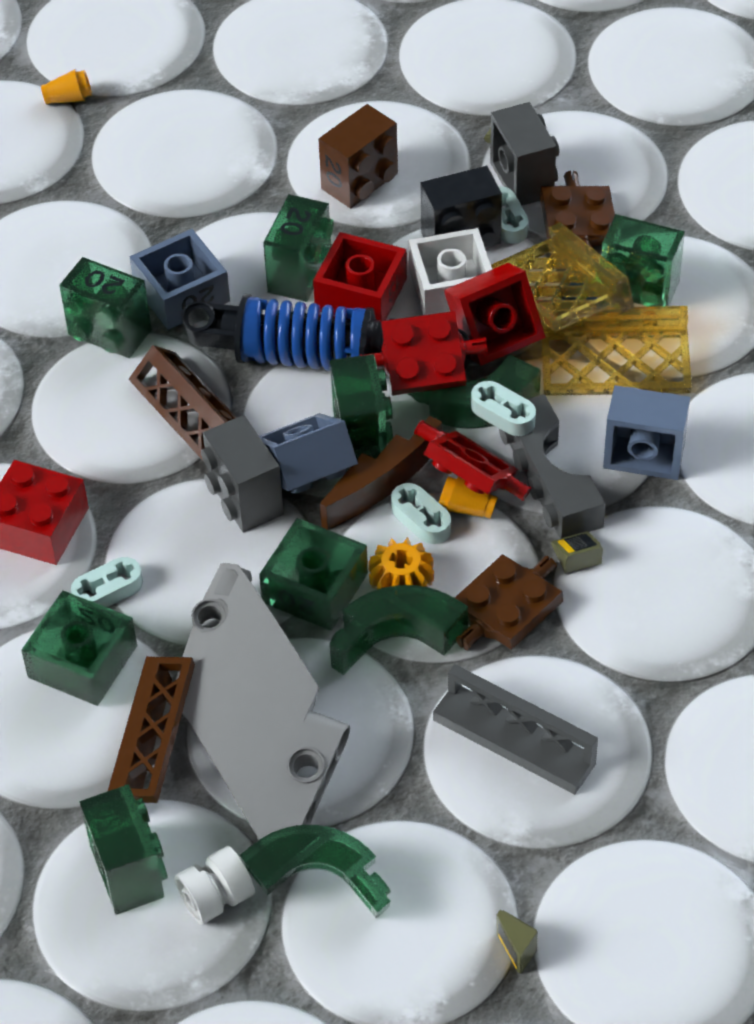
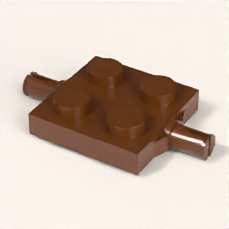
M570 170L564 174L566 186H541L540 202L548 245H566L577 248L579 261L585 264L586 260L587 264H590L594 261L592 247L608 245V242L610 245L609 238L611 233V245L618 244L619 231L610 187L580 186L578 173L573 170L571 175Z
M503 554L451 600L452 612L466 620L470 625L460 636L456 637L458 645L461 648L464 646V650L468 651L481 637L497 640L512 650L563 602V591L544 580L557 568L556 562L552 558L549 560V556H544L535 567L528 569Z

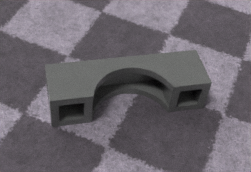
M545 394L527 399L536 408L533 431L524 436H513L499 429V434L503 443L511 446L516 468L519 469L518 471H524L526 474L528 486L531 487V496L534 500L539 499L541 502L547 526L549 528L554 527L560 539L603 528L606 503L591 476L564 472L555 467L546 457L558 445L559 419Z

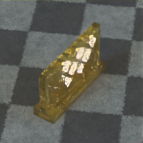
M561 222L548 227L550 239L491 264L492 269L510 263L526 271L529 283H536L530 287L540 320L554 332L612 306L621 314L634 308L628 277ZM547 253L551 254L550 258H538ZM530 269H543V271L529 272ZM554 269H567L566 271H553ZM546 283H560L558 286H545ZM570 283H584L583 285H570ZM539 297H552L551 300H538ZM563 297H577L575 300H562ZM587 297H599L595 300H586ZM555 311H568L560 316H554Z
M687 306L541 308L540 320L546 338L541 339L543 394L545 396L612 395L614 385L662 393H691L692 380L687 329ZM663 338L680 339V346L672 354L658 343ZM590 339H601L608 346L597 355L586 347L585 344ZM626 339H638L645 345L636 354H633L621 344ZM549 340H565L572 346L560 356L549 347ZM614 350L628 360L618 370H615L604 361ZM650 350L664 359L654 370L640 360ZM577 351L591 361L581 371L567 361ZM634 365L646 374L647 377L641 382H631L623 375ZM672 365L682 373L683 381L668 382L660 374L668 366ZM560 366L573 376L568 383L551 384V375ZM598 366L610 377L604 383H594L587 375Z

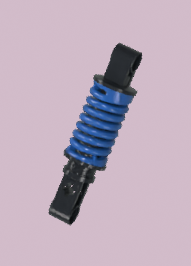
M244 294L239 306L196 301L187 305L182 312V322L188 340L192 344L199 347L235 350L236 362L242 364L248 361H256L263 364L268 361L271 365H278L281 362L284 366H292L295 363L298 368H305L309 365L312 369L323 367L326 371H332L337 367L340 372H347L350 369V371L356 374L367 376L370 369L362 371L360 355L382 352L384 341L381 321L376 320L375 310L372 307L352 309L339 306L334 316L333 306L325 305L320 315V306L317 303L310 304L307 312L306 304L304 302H297L293 311L292 302L285 300L281 303L279 310V302L276 299H271L267 303V300L260 297ZM199 321L208 322L203 327H193V325ZM458 329L463 340H469L467 334ZM466 355L465 369L469 366L470 355Z

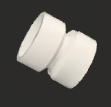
M226 846L208 856L204 867L194 864L174 876L175 884L183 902L200 925L224 912V904L227 903L234 907L255 894L252 879L245 865L230 846Z

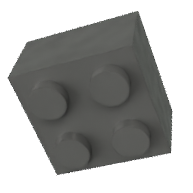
M530 102L491 112L490 164L503 186L515 193L521 206L540 201L541 186H554L555 182L558 181V172L555 165L556 157L559 156L560 151L556 138L549 135L543 116L535 112Z
M239 416L204 431L205 448L201 450V456L208 470V473L204 474V480L212 495L218 494L221 498L222 509L229 521L235 520L242 532H245L284 515L280 466L246 416Z

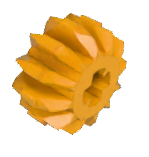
M407 537L403 543L397 544L391 538L388 547L377 545L375 555L370 556L368 562V570L370 572L369 583L373 589H377L380 599L392 596V600L396 605L400 598H406L412 604L415 595L425 597L428 586L432 585L434 581L433 557L431 553L425 552L422 543L411 546V542Z

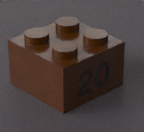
M369 104L364 105L318 138L321 189L350 209L361 200L367 199L372 192L384 183L391 181L398 174L397 123Z

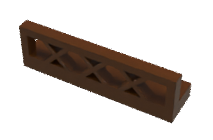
M152 345L128 379L201 459V450L205 448L203 432L237 418L176 352ZM154 366L157 369V385L148 386L143 379ZM175 389L178 392V406L169 409L167 407V390ZM196 411L198 413V430L190 431L187 428V413Z
M146 656L106 794L111 803L120 804L116 813L121 815L122 818H135L139 803H158L195 668L192 657ZM168 671H180L179 678L172 682L173 680ZM166 702L171 705L170 711L163 716ZM158 736L161 739V744L159 748L153 751ZM147 771H149L152 775L148 789H143Z

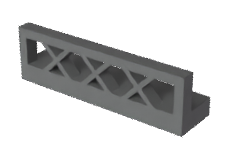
M456 664L448 672V692L434 709L433 721L574 795L577 793L596 765L598 737ZM462 685L470 688L472 691L462 687Z

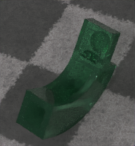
M509 354L492 374L478 380L466 381V386L408 393L407 395L419 403L429 405L430 416L442 421L443 425L465 429L486 428L494 425L473 413L471 408V392L473 387L479 382L493 381L525 399H529L540 394L541 369Z
M396 585L369 592L357 598L343 609L344 629H339L333 635L329 644L331 667L345 675L373 645L392 637L417 639L440 654L445 655L457 642L456 637L460 636L468 628V606L444 592L416 585Z
M321 825L286 827L264 836L239 855L247 871L267 896L291 876L305 870L319 869L331 872L342 878L375 918L390 907L391 901L387 895L391 893V890L376 872L370 876L366 872L367 869L375 864L376 855L358 839L338 829Z

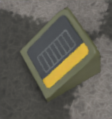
M588 531L551 541V545L565 574L602 564L603 548L600 542Z
M499 910L496 914L497 936L515 969L521 974L537 952L538 931L508 912Z

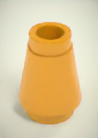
M74 69L47 82V84L41 85L46 105L85 101V97L92 96L90 82L85 70L77 72Z
M448 476L439 503L446 507L448 512L479 517L484 516L490 519L498 497L491 495V493H476L465 486L464 479L459 476L457 479Z

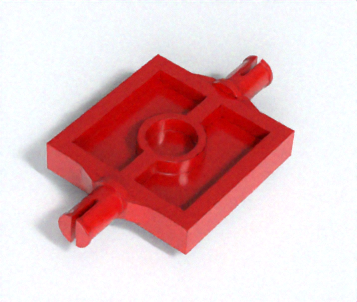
M455 311L381 321L384 340L382 352L360 355L362 371L384 367V371L390 379L392 396L466 386L464 368L466 355L488 353L486 337L464 341L458 330Z
M421 420L416 426L414 434L429 442L424 455L433 460V466L444 473H454L464 479L465 486L479 494H490L498 489H505L521 499V501H524L529 495L531 487L515 478L519 469L458 431L451 433L439 431L424 420Z

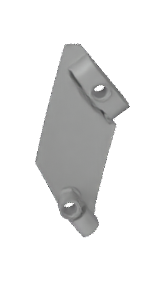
M222 563L203 600L197 603L192 610L193 626L182 657H192L195 668L182 713L236 800L265 852L269 854L293 847L299 833L304 834L307 831L345 748L350 733V725L313 711L319 687L277 620L252 585L251 571L241 568L237 564ZM208 619L220 620L219 624L215 627L207 628L202 626ZM180 671L177 673L176 680L179 678ZM304 766H313L318 770L315 775L309 778H302L297 775L299 769Z

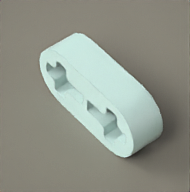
M498 186L502 192V206L506 205L505 208H502L501 241L510 244L520 243L528 235V217L515 193L507 187Z
M493 381L479 382L473 387L471 392V408L478 417L513 436H524L533 431L536 408L529 400Z
M404 483L392 491V513L418 538L429 544H440L450 537V513L423 488L413 483ZM427 520H428L431 524H433V525H430V526L428 527V526H427Z
M121 557L79 576L71 585V594L75 608L80 612L88 613L81 607L80 603L95 608L96 611L85 607L90 612L96 613L134 595L142 587L141 567L135 559ZM121 574H125L126 577H131V578L125 580L123 577H118V576L121 575ZM89 590L92 594L96 593V595L89 597L88 594L83 593Z

